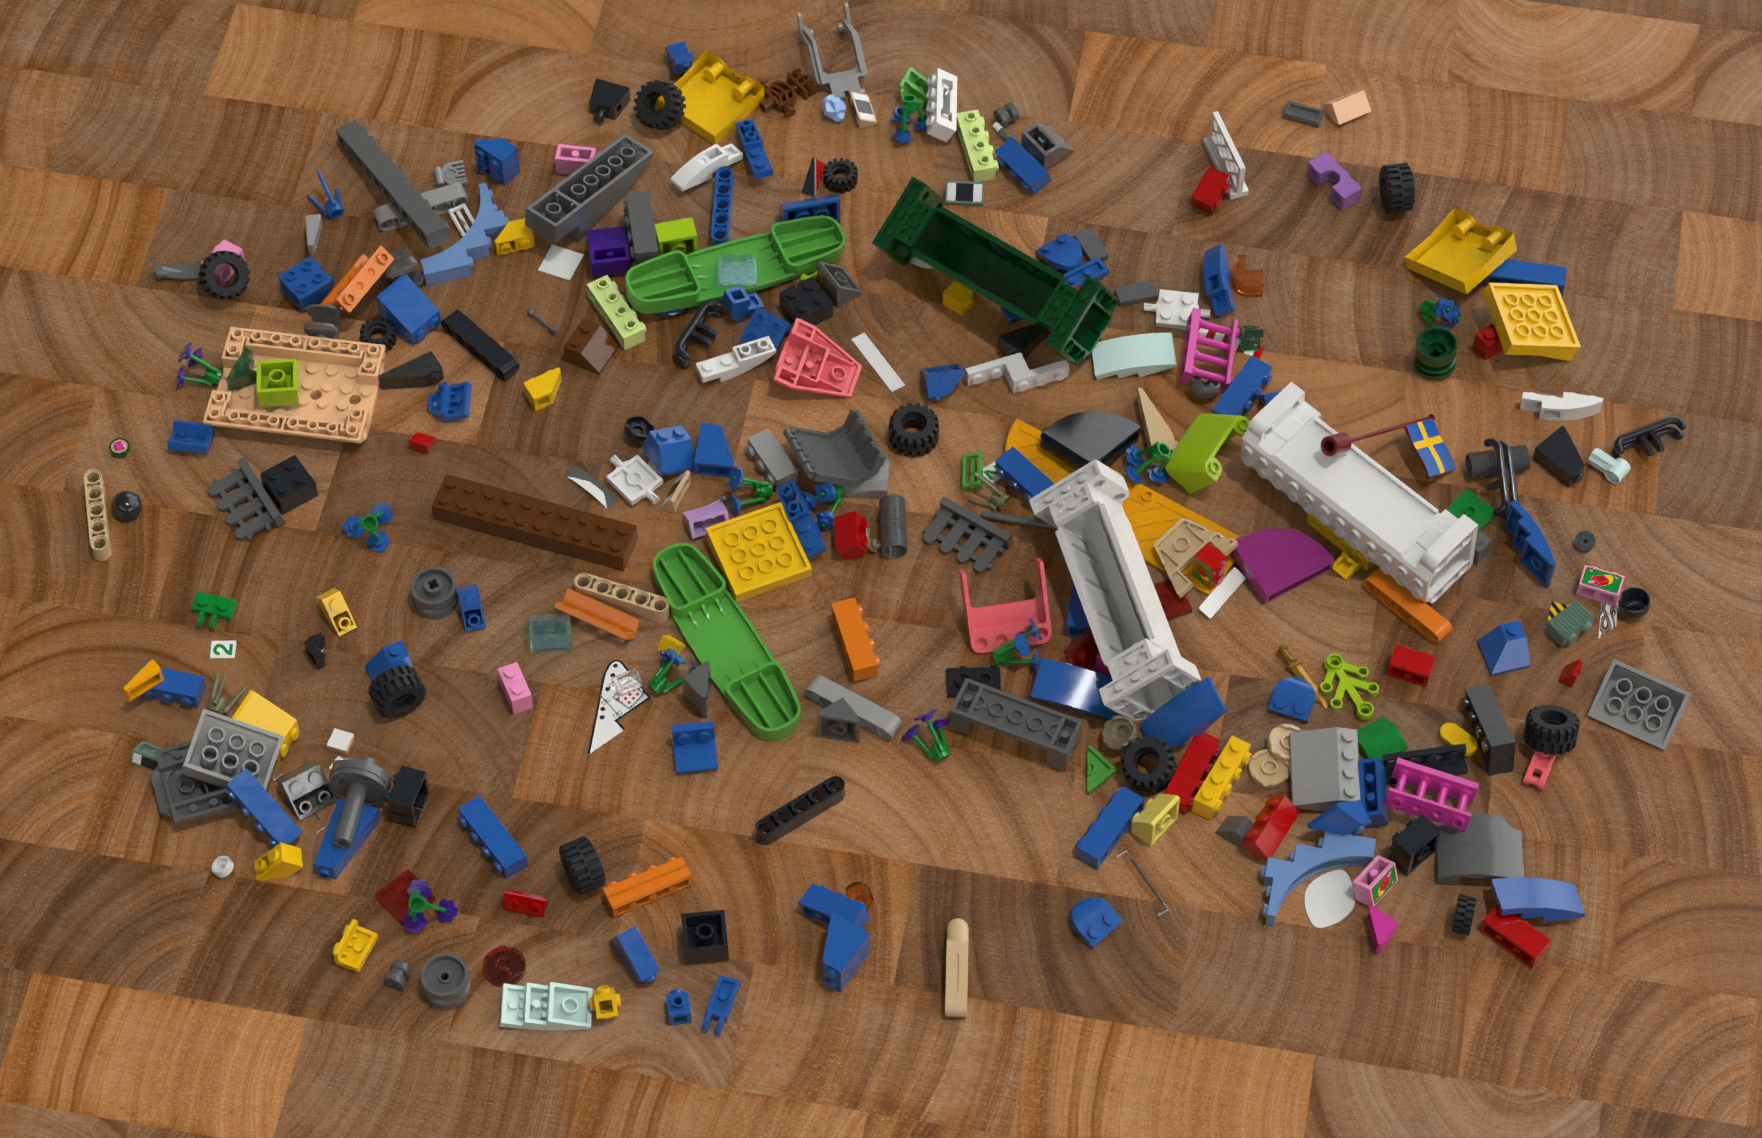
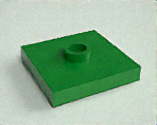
M1468 489L1446 508L1456 518L1465 514L1478 524V530L1480 531L1496 518L1493 515L1494 508Z

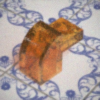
M1238 255L1237 262H1234L1230 279L1232 289L1244 297H1262L1264 286L1263 270H1247L1246 255Z

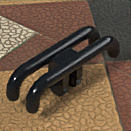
M715 299L705 301L677 341L675 361L680 367L684 369L689 367V363L685 360L690 358V354L686 352V349L692 341L708 348L712 343L706 337L714 339L718 335L714 329L704 325V322L709 316L722 317V311L718 310L724 306L721 301Z
M1669 416L1624 433L1614 441L1611 457L1614 459L1621 458L1620 455L1624 453V450L1636 445L1640 446L1646 456H1652L1653 450L1649 442L1658 453L1662 452L1664 446L1659 436L1671 433L1677 439H1682L1684 434L1681 430L1686 429V424L1678 417Z
M1490 438L1484 441V445L1486 447L1493 446L1495 449L1497 469L1485 472L1484 478L1499 477V480L1486 484L1485 488L1488 491L1500 489L1502 503L1499 508L1493 510V515L1495 517L1502 515V518L1506 519L1509 502L1518 501L1512 450L1508 443Z

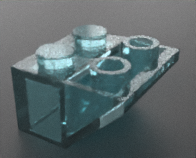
M722 254V257H718V286H757V257H753V254H741V257H733V254Z
M567 613L530 615L529 641L531 652L572 650L571 615Z

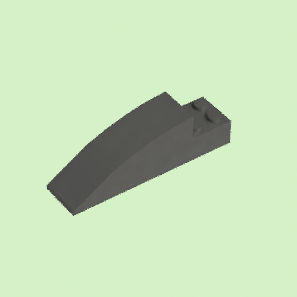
M623 134L528 206L525 214V226L554 244L566 235L578 242L587 234V230H592L618 203L653 157L654 151L630 136Z

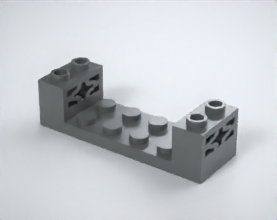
M966 678L950 709L949 728L969 735L974 724L1047 751L1046 764L1066 771L1081 740L1083 721Z

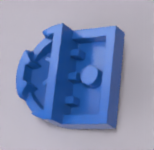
M1067 233L1058 236V238L1044 244L1035 251L1036 257L1047 263L1048 267L1055 271L1057 269H1065L1066 272H1069L1082 264L1083 253L1078 240Z
M447 381L439 384V389L434 395L431 393L428 398L429 410L443 422H454L469 418L472 385L468 381L450 385Z
M1284 678L1274 688L1268 711L1308 723L1313 705L1315 704L1314 688L1308 681L1302 678Z
M1091 897L1079 901L1072 907L1069 926L1073 934L1077 932L1091 949L1122 923L1123 920L1107 901Z

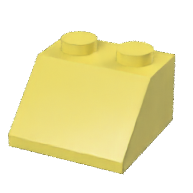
M1158 794L1154 799L1151 798L1146 803L1144 810L1141 813H1136L1132 818L1131 833L1151 847L1177 820L1180 797L1177 795Z

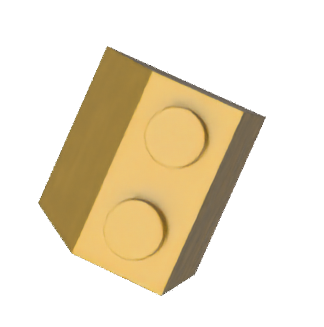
M250 690L232 719L284 736L276 759L277 763L282 757L286 756L290 744L298 738L300 733L298 722L295 718Z

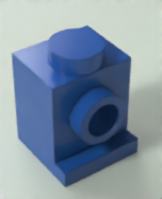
M674 989L670 994H666L670 1026L692 1023L688 992Z

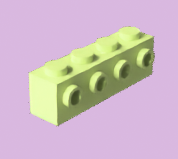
M978 110L957 113L956 129L972 180L976 182L996 179V171H999L997 160L993 159V146H989L988 143L990 141L989 133L984 130V117H980Z
M608 275L588 283L587 294L589 299L623 349L627 350L644 342L646 327L642 321L639 322L635 310L628 306L624 294L621 295L619 293L616 282L611 281Z

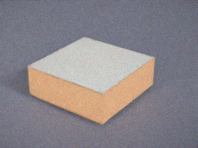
M334 728L326 745L327 749L347 755L355 738L354 734Z

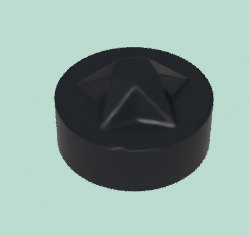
M1581 531L1576 535L1575 544L1582 551H1590L1596 544V538L1589 531Z

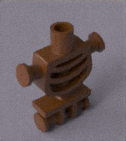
M796 68L792 74L790 72L787 74L788 83L781 80L774 81L770 85L767 84L766 80L760 82L764 86L765 99L759 102V107L763 112L773 107L779 113L785 111V116L789 118L796 112L793 108L796 105L795 92L797 91L807 100L808 90L810 95H815L819 87L813 85V81L808 79L806 74H802L800 68Z

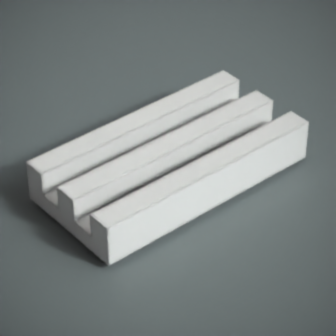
M465 203L447 210L461 238L466 233H464L454 212H456L467 232L470 228L460 210L463 209L471 225L475 221Z

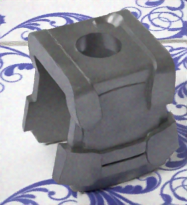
M405 245L389 253L394 260L385 270L386 279L390 278L395 282L403 274H406L417 287L423 283L424 275L416 270V265L419 263L409 255Z
M312 304L306 307L305 310L308 316H311L313 320L303 326L308 336L331 339L339 338L340 308L325 304Z

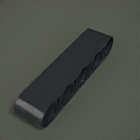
M456 309L441 321L442 327L450 336L500 379L505 380L520 369L519 363L509 352L461 311Z
M832 776L760 819L756 823L757 842L762 845H769L840 803L845 797L844 780L839 776Z

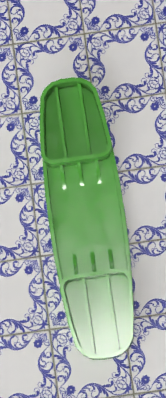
M820 215L777 222L772 225L771 232L725 242L688 254L679 250L671 251L631 267L625 277V294L633 309L640 313L652 314L702 305L708 300L715 299L720 301L722 300L724 290L742 286L746 293H751L801 277L803 273L809 274L817 271V263L819 261L830 264L838 262L844 254L845 233L837 220L829 216Z
M677 543L658 552L653 559V577L659 593L668 600L670 615L699 664L710 661L711 681L757 738L766 742H775L792 735L801 724V705L783 667L775 662L769 649L746 614L726 589L725 579L694 545Z

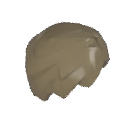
M1118 715L1105 722L1101 735L1106 746L1116 751H1123L1124 748H1129L1128 743L1130 741L1136 742L1135 738L1138 737V731L1131 718Z

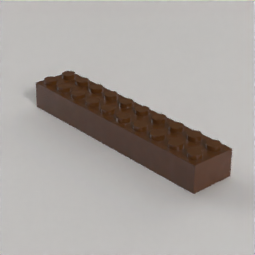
M449 474L445 475L432 504L434 520L625 571L638 540L637 525Z

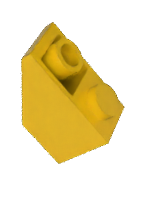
M525 218L508 222L495 240L497 256L535 247L532 230L525 226Z
M559 367L548 370L544 374L530 378L523 383L525 396L535 411L554 403L562 382Z
M333 588L316 597L324 616L338 636L357 628L341 591Z
M280 842L254 861L256 880L263 881L290 877L303 868L301 848Z

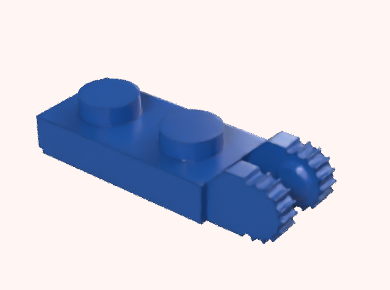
M719 975L706 1010L702 1031L707 1032L712 1018H716L719 1021L715 1027V1035H721L741 981Z

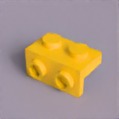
M353 919L350 925H346L344 928L343 937L340 942L335 944L332 954L335 964L359 973L379 937L378 933L358 926V921Z

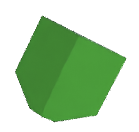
M910 66L898 85L900 96L902 98V96L907 94L915 95L917 101H921V109L926 108L928 105V98L926 97L928 92L927 79Z

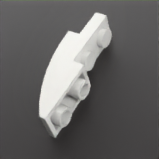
M715 144L684 164L671 177L670 182L681 191H685L712 179L713 172L717 171L718 168L742 160L743 153L733 144L722 148Z
M769 336L734 346L730 353L695 363V369L703 383L717 378L722 382L760 365L776 353V349Z
M1523 392L1520 410L1538 412L1539 419L1565 421L1582 419L1600 413L1603 398L1574 392H1563L1562 398L1533 392Z

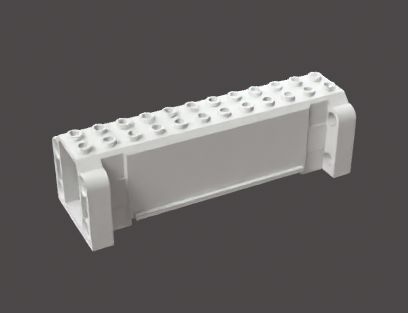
M1290 382L1250 421L1248 429L1242 437L1241 459L1243 463L1248 467L1254 468L1260 477L1268 479L1277 490H1282L1286 493L1291 501L1300 504L1305 512L1318 518V521L1323 526H1328L1332 529L1337 537L1346 540L1351 548L1359 550L1369 562H1374L1378 565L1383 573L1391 575L1400 586H1405L1410 590L1415 598L1421 599L1425 603L1433 604L1473 565L1478 524L1465 514L1459 519L1446 509L1440 514L1437 508L1353 444L1348 452L1331 457L1326 456L1321 450V441L1324 437L1337 434L1338 432L1321 420V413L1305 402V392L1293 382Z
M1095 459L1029 499L1035 516L1058 529L1055 533L1103 663L1105 666H1108L1113 679L1112 682L1098 689L1104 706L1131 718L1132 721H1141L1170 699L1201 681V677L1197 667L1182 658L1131 524L1125 515L1122 503L1130 495L1125 479Z

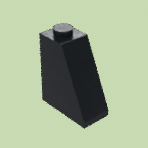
M1563 425L1535 447L1533 459L1568 488L1574 483L1578 484L1584 477L1585 465L1567 429Z

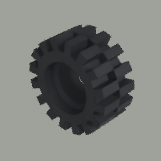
M835 158L833 162L830 160L828 165L825 164L823 182L826 188L829 187V191L835 190V193L841 191V194H843L845 190L850 192L851 188L854 189L855 185H857L858 170L857 166H854V162L849 163V159L843 161V158L837 161ZM837 173H844L847 176L839 178L834 175Z
M374 317L371 322L368 319L366 324L363 323L362 328H360L361 342L385 345V353H387V349L391 351L393 349L392 345L395 346L396 344L395 327L386 318L383 321L382 317H379V320H376ZM375 333L386 334L383 338L380 339L371 338V336Z
M1459 894L1452 926L1453 933L1469 936L1476 897Z

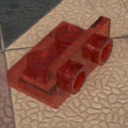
M1090 625L1064 650L1067 663L1088 670L1096 664V656L1100 653Z

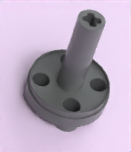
M361 756L359 758H346L333 762L329 775V787L335 795L344 800L333 838V843L340 848H350L352 846L363 805L371 806L384 802L387 792L391 788L392 777L371 757Z

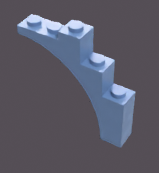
M486 183L479 184L480 208L469 231L450 248L420 260L426 286L472 276L471 268H474L473 260L490 256L491 240L499 236L508 224L509 218L504 217L503 210L498 211L496 204H492V201H494L492 189L488 190Z
M1325 831L1324 838H1319L1318 847L1297 844L1296 851H1291L1289 861L1268 858L1267 865H1262L1260 876L1264 878L1263 886L1267 887L1266 898H1270L1269 904H1264L1262 916L1266 917L1265 925L1274 927L1276 916L1286 897L1300 883L1313 875L1338 867H1367L1373 861L1376 839Z

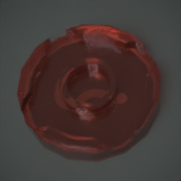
M499 946L486 954L483 963V973L486 980L492 985L502 987L503 983L515 985L523 979L526 973V960L523 953L517 948Z

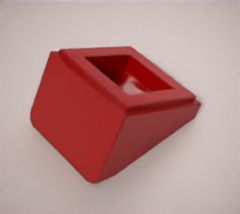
M417 432L410 438L409 447L412 450L429 454L436 437Z
M1582 660L1566 665L1558 681L1570 687L1574 686L1582 668Z

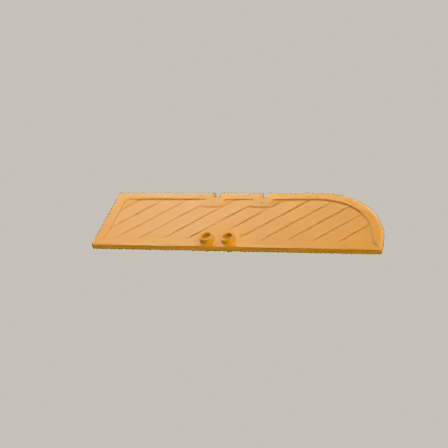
M1016 418L1007 435L1005 452L1013 446L1053 483H1057L1077 471L1040 447L1042 431ZM1112 469L1123 476L1130 492L1129 497L1123 501L1122 507L1131 524L1144 561L1166 572L1153 544L1183 517L1201 524L1211 531H1217L1227 538L1237 539L1240 537L1142 484L1136 485L1127 476ZM1230 554L1226 556L1227 567L1224 572L1225 576L1235 563ZM1192 561L1181 572L1193 583L1194 588L1210 595L1218 585L1209 589L1192 576L1194 563Z

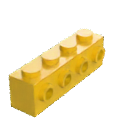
M1231 736L1196 794L1192 812L1210 821L1216 812L1219 813L1225 796L1228 797L1232 791V784L1235 780L1238 781L1244 764L1247 765L1251 759V744Z

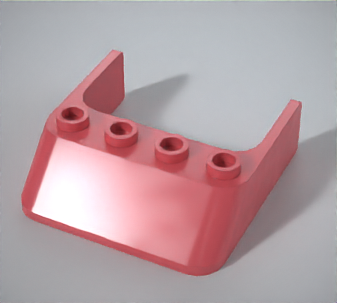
M1035 558L1039 591L1034 598L978 608L970 606L966 573L963 570H958L965 623L971 647L975 652H993V649L1000 647V644L1014 639L1016 635L1029 631L1030 619L1038 627L1042 640L1038 639L1037 636L1033 637L1031 634L1025 637L1029 646L1043 644L1050 640L1052 628L1044 563L1040 558Z

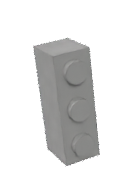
M769 428L747 438V453L756 460L759 471L765 473L767 482H771L775 489L793 479L798 483L797 468Z

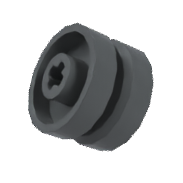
M433 566L424 568L413 577L411 591L414 608L419 615L426 619H443L452 614L457 608L458 594L456 582L450 571L442 567Z
M441 953L429 958L424 963L420 972L424 996L429 1004L435 1008L447 1010L454 1009L467 1000L471 991L468 967L463 959L454 954Z

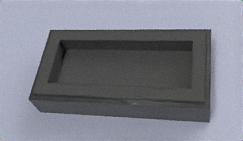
M1288 101L1282 119L1319 128L1324 110Z
M1091 227L1074 233L1073 238L1079 241L1082 252L1088 261L1097 257L1101 261L1109 259L1108 252Z
M1152 280L1115 287L1114 290L1119 306L1157 299V292Z

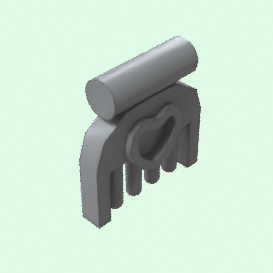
M463 160L447 163L443 166L442 170L441 167L434 168L438 188L445 186V184L450 185L453 183H461L463 186L468 185L467 177H464L466 173H463L465 172Z

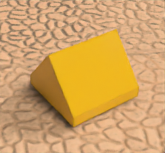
M663 635L657 651L667 652V649L671 648L680 654L686 645L671 635Z

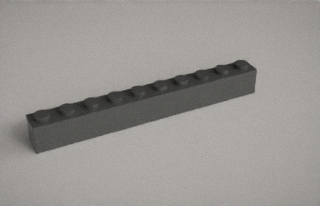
M354 120L336 129L338 143L429 250L450 240L448 223L445 220L442 221L437 210H433L429 201L423 199L419 189H415L410 179L404 177L402 170L394 165L390 156L387 157L385 155L384 149L376 144L373 136L367 134L363 125L360 126Z

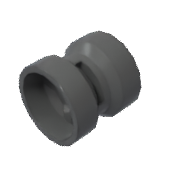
M1008 103L1004 108L994 110L993 116L996 122L1005 127L1010 121L1014 122L1019 119V112L1013 103Z
M394 960L390 966V973H387L384 978V983L392 989L403 990L406 985L405 980L411 975L413 970L407 963Z

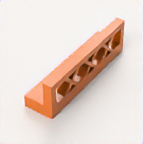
M567 588L563 601L556 602L554 607L625 640L635 639L642 621L572 588Z

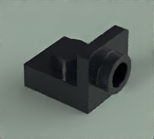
M321 632L310 636L304 641L306 654L318 670L326 666L324 660L326 654L323 650L326 643Z

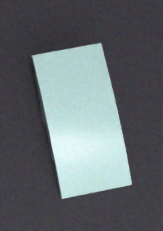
M1148 333L1098 342L1092 351L1097 380L1113 375L1123 378L1138 373L1139 377L1177 367L1172 333Z
M550 982L548 986L526 983L525 986L503 983L501 988L499 1026L529 1030H588L591 1028L592 1016L589 998H592L593 988Z

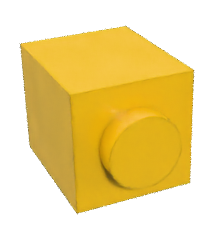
M955 280L943 292V305L961 316L966 310L969 311L974 304L973 291Z

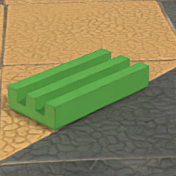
M982 452L962 454L963 491H967V488L975 490V487L983 489V483L978 478L975 482V476L973 475L977 457V473L983 477ZM968 458H971L970 482L967 483Z

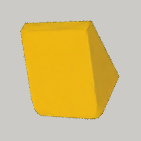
M1342 552L1332 569L1347 580L1360 569L1361 565L1345 552Z

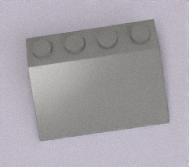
M1613 659L1587 716L1665 750L1687 708L1692 694Z
M203 708L180 773L225 788L232 779L247 768L266 790L284 736Z
M1333 727L1292 732L1289 734L1291 801L1296 808L1325 812L1336 803L1360 800L1357 729Z

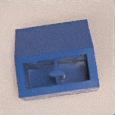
M504 138L476 140L473 142L476 167L479 171L491 176L494 181L506 185L520 172L518 149Z

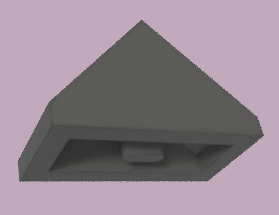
M1227 816L1217 829L1216 834L1246 851L1241 842L1253 823L1248 816Z

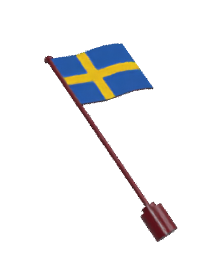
M1429 414L1426 418L1350 438L1348 434L1341 432L1324 437L1321 441L1322 452L1326 456L1331 457L1348 452L1354 441L1405 428L1409 441L1423 465L1427 479L1456 469L1452 456L1437 430L1433 414Z

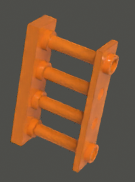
M381 245L370 258L364 254L360 255L320 304L333 305L350 313L388 268L394 258Z

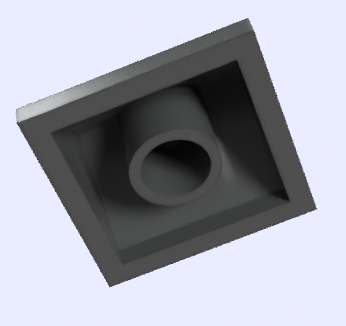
M821 261L817 263V281L837 307L863 294L843 266Z
M705 661L683 677L684 700L703 719H707L710 699V661Z
M843 697L818 712V737L859 743L860 718Z

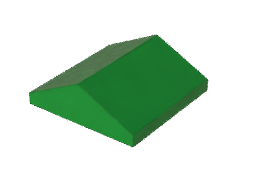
M1385 717L1357 730L1358 750L1365 759L1379 757L1382 760L1383 754L1403 752L1408 748L1397 726Z

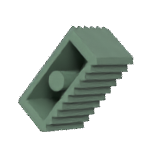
M1575 601L1547 622L1545 632L1560 647L1566 644L1571 645L1577 640L1578 635L1582 632L1586 634L1592 629L1594 616L1578 601Z

